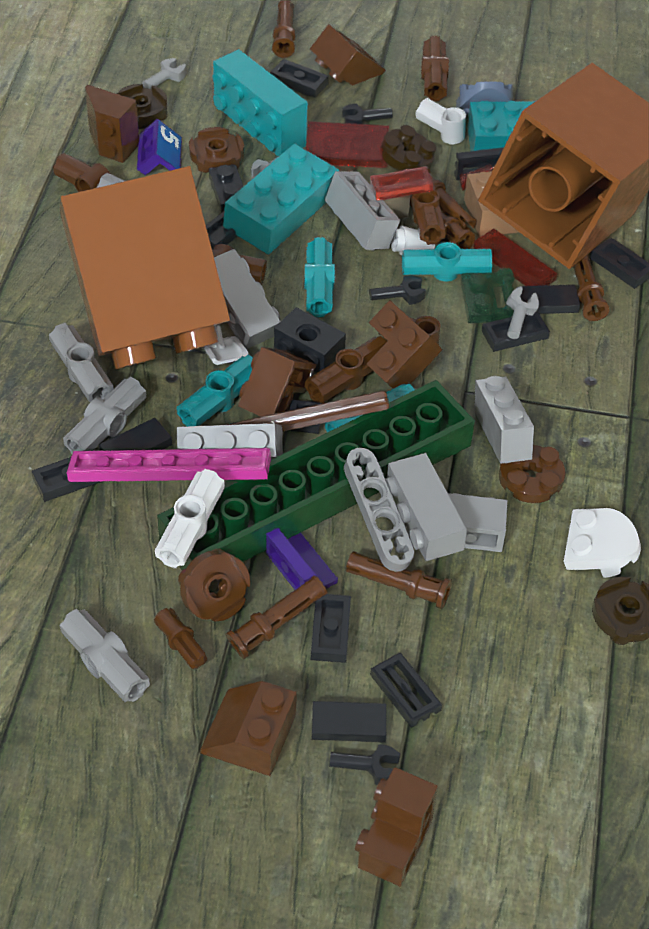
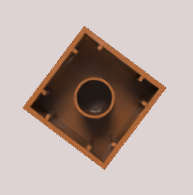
M594 63L589 64L522 111L478 201L568 269H571L630 219L649 191V102Z
M190 166L60 197V215L98 356L112 353L115 368L119 369L155 359L153 342L172 338L176 354L219 342L215 327L230 321Z

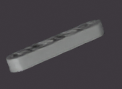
M365 448L353 449L347 456L344 471L377 553L384 567L394 572L403 571L409 566L414 555L412 542L375 455ZM356 460H359L360 464H367L364 473L360 466H354ZM370 487L377 489L381 494V499L377 501L367 499L363 492L364 489ZM379 517H386L392 521L394 528L390 531L381 530L376 525L375 520ZM393 544L398 553H404L401 560H399L397 555H390Z

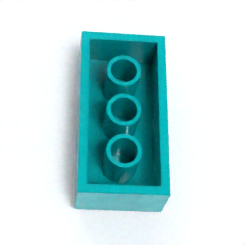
M239 49L213 61V101L218 110L224 112L234 123L240 125L277 156L284 153L294 143L301 148L306 146L308 104L306 100Z
M470 102L467 124L470 150L477 151L505 147L522 111L534 102Z
M294 143L225 202L223 227L227 230L234 229L237 236L269 255L326 204L327 192L335 171H339V169Z

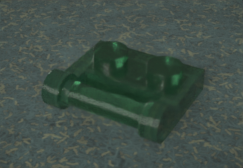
M502 268L497 272L461 273L460 283L468 323H488L513 317L514 310L506 304L508 297L514 291L513 282L515 279L512 269ZM494 287L502 288L505 307H497Z

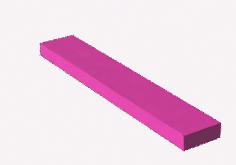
M270 448L73 451L67 470V477L69 482L193 480L197 472L208 469L216 472L223 480L268 479L271 452Z

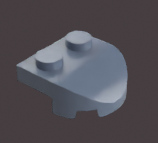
M477 82L475 85L462 84L459 86L460 97L456 100V108L462 109L466 116H469L470 102L513 101V84L504 85L503 82Z

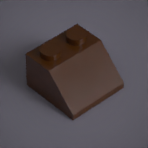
M330 24L326 26L310 48L317 56L315 61L326 70L329 67L331 69L329 75L339 83H342L344 80L353 86L382 75L386 71L358 43Z
M87 85L85 93L89 131L100 156L124 163L139 145L136 100Z
M264 681L228 689L203 742L200 753L271 776L296 716L297 692Z

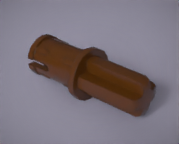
M165 608L157 613L154 623L168 639V646L172 650H178L190 668L198 669L201 665H204L207 662V656L193 638L194 631L182 623L172 608Z

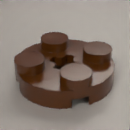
M205 128L198 132V137L194 138V140L193 137L190 139L189 155L193 163L197 165V169L203 173H208V168L236 164L238 169L244 157V141L238 133H236V136L229 134L227 128Z
M533 445L532 460L502 463L499 469L501 486L504 489L507 487L512 491L514 498L527 503H542L550 500L551 495L556 492L558 494L561 491L565 478L564 464L559 459V452L553 447ZM532 470L537 472L536 477H530L529 472L525 471Z
M221 549L204 552L194 558L179 575L178 582L181 586L180 594L182 601L191 613L203 620H226L235 615L246 601L244 598L246 586L250 588L249 572L240 559ZM214 579H221L222 582L218 584L219 591L217 593L209 590L210 583Z

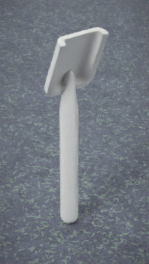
M220 326L215 327L219 342L203 347L216 365L234 362L242 356L246 357L248 355L247 349L237 337L223 338Z

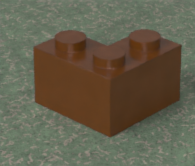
M391 300L369 322L387 340V343L373 356L367 365L392 389L402 384H411L443 350Z
M261 347L260 351L252 359L250 377L241 387L239 394L241 400L238 406L258 416L287 411L294 392H306L305 381L312 377L317 364L285 350Z
M394 767L388 780L384 778L380 780L373 800L377 801L371 815L374 822L370 830L365 828L362 830L355 846V851L359 852L358 868L401 887L432 823L438 789L437 785Z

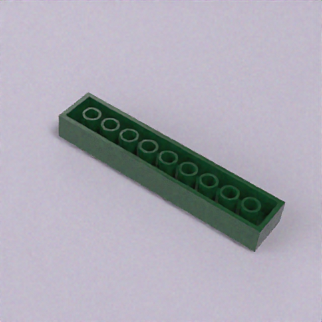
M434 380L389 402V409L362 415L271 459L268 479L226 481L225 487L207 520L206 533L196 541L184 566H179L180 569L187 568L189 563L200 554L214 549H221L243 562L266 550V533L279 528L284 536L289 539L356 505L357 501L344 471L345 461L351 450L356 448L370 450L375 455L384 478H387L388 463L426 453L432 465L470 447L475 420L437 380ZM356 460L354 466H360L364 473L367 464H360L359 460ZM372 487L366 488L363 491L366 498L379 493L377 489ZM174 507L157 515L159 540L162 538L174 515Z

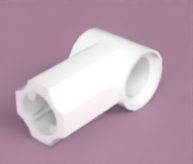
M428 98L420 103L419 108L416 110V118L441 132V139L445 143L459 144L465 139L466 114L462 109L454 107L446 109Z

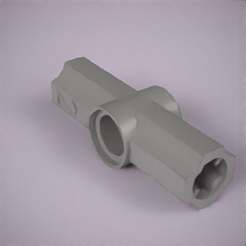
M62 323L55 326V329L49 334V340L67 367L69 379L78 384L89 402L98 397L104 399L114 387L95 359L93 347L83 341L73 325Z
M129 377L118 384L104 399L99 397L93 399L85 410L84 418L63 438L64 445L73 454V451L95 449L108 435L110 437L117 436L123 430L127 416L146 398V390L140 385L138 380Z
M75 609L68 613L60 624L61 633L80 652L81 659L89 672L96 678L102 677L124 702H134L143 696L144 691L150 685L149 678L129 657L128 651L121 639L112 631L107 633L85 609Z

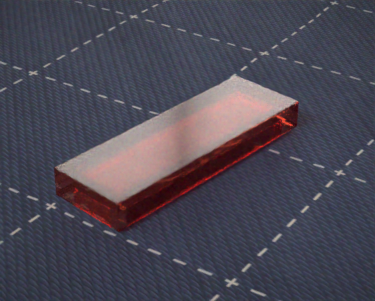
M496 229L490 230L474 241L473 249H491L492 262L525 286H544L556 281L557 273Z

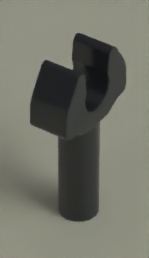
M356 103L342 108V118H345L344 126L352 129H361L364 121L392 119L393 117L392 108L362 110Z
M409 275L403 276V281L398 286L369 289V297L371 301L403 297L409 305H413L425 299L426 289L421 288L422 278Z
M379 744L377 750L370 756L331 752L329 767L368 771L374 779V784L378 785L382 778L388 780L393 771V768H383L380 764H398L400 753L394 748Z

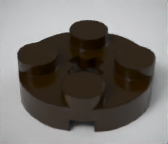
M133 84L122 88L117 93L136 100L138 130L142 129L145 125L152 124L157 119L162 121L167 118V95L156 86L151 85L152 89L143 88V84Z
M402 125L400 129L387 132L380 146V149L382 148L383 150L382 157L384 161L392 168L403 173L407 169L416 170L421 166H426L430 169L437 149L433 142L416 133L415 129L409 125Z
M616 577L603 583L592 605L596 624L604 633L610 636L614 643L619 645H626L629 642H640L649 638V584L642 581L641 585L636 582H630V577ZM622 605H625L627 608L634 607L636 609L634 614L623 612Z

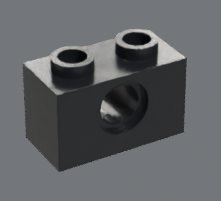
M297 307L274 327V349L285 350L317 364L314 370L316 373L334 363L337 353L345 349L346 333Z

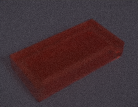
M425 166L370 177V184L376 201L433 191V182Z

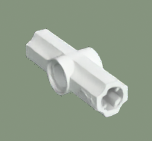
M208 469L197 472L185 495L175 502L174 515L155 549V556L164 565L173 568L180 565L184 566L196 541L206 533L207 520L225 487L224 480L216 472Z

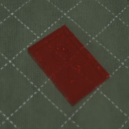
M308 121L306 150L330 165L387 168V163L382 157L383 150L382 148L380 149L385 134L389 132V126Z

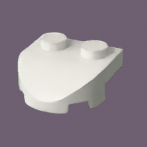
M611 508L573 510L564 556V564L567 570L600 569L603 578L620 574L621 567L630 561L633 563L637 561L641 551V543L634 525L623 513Z

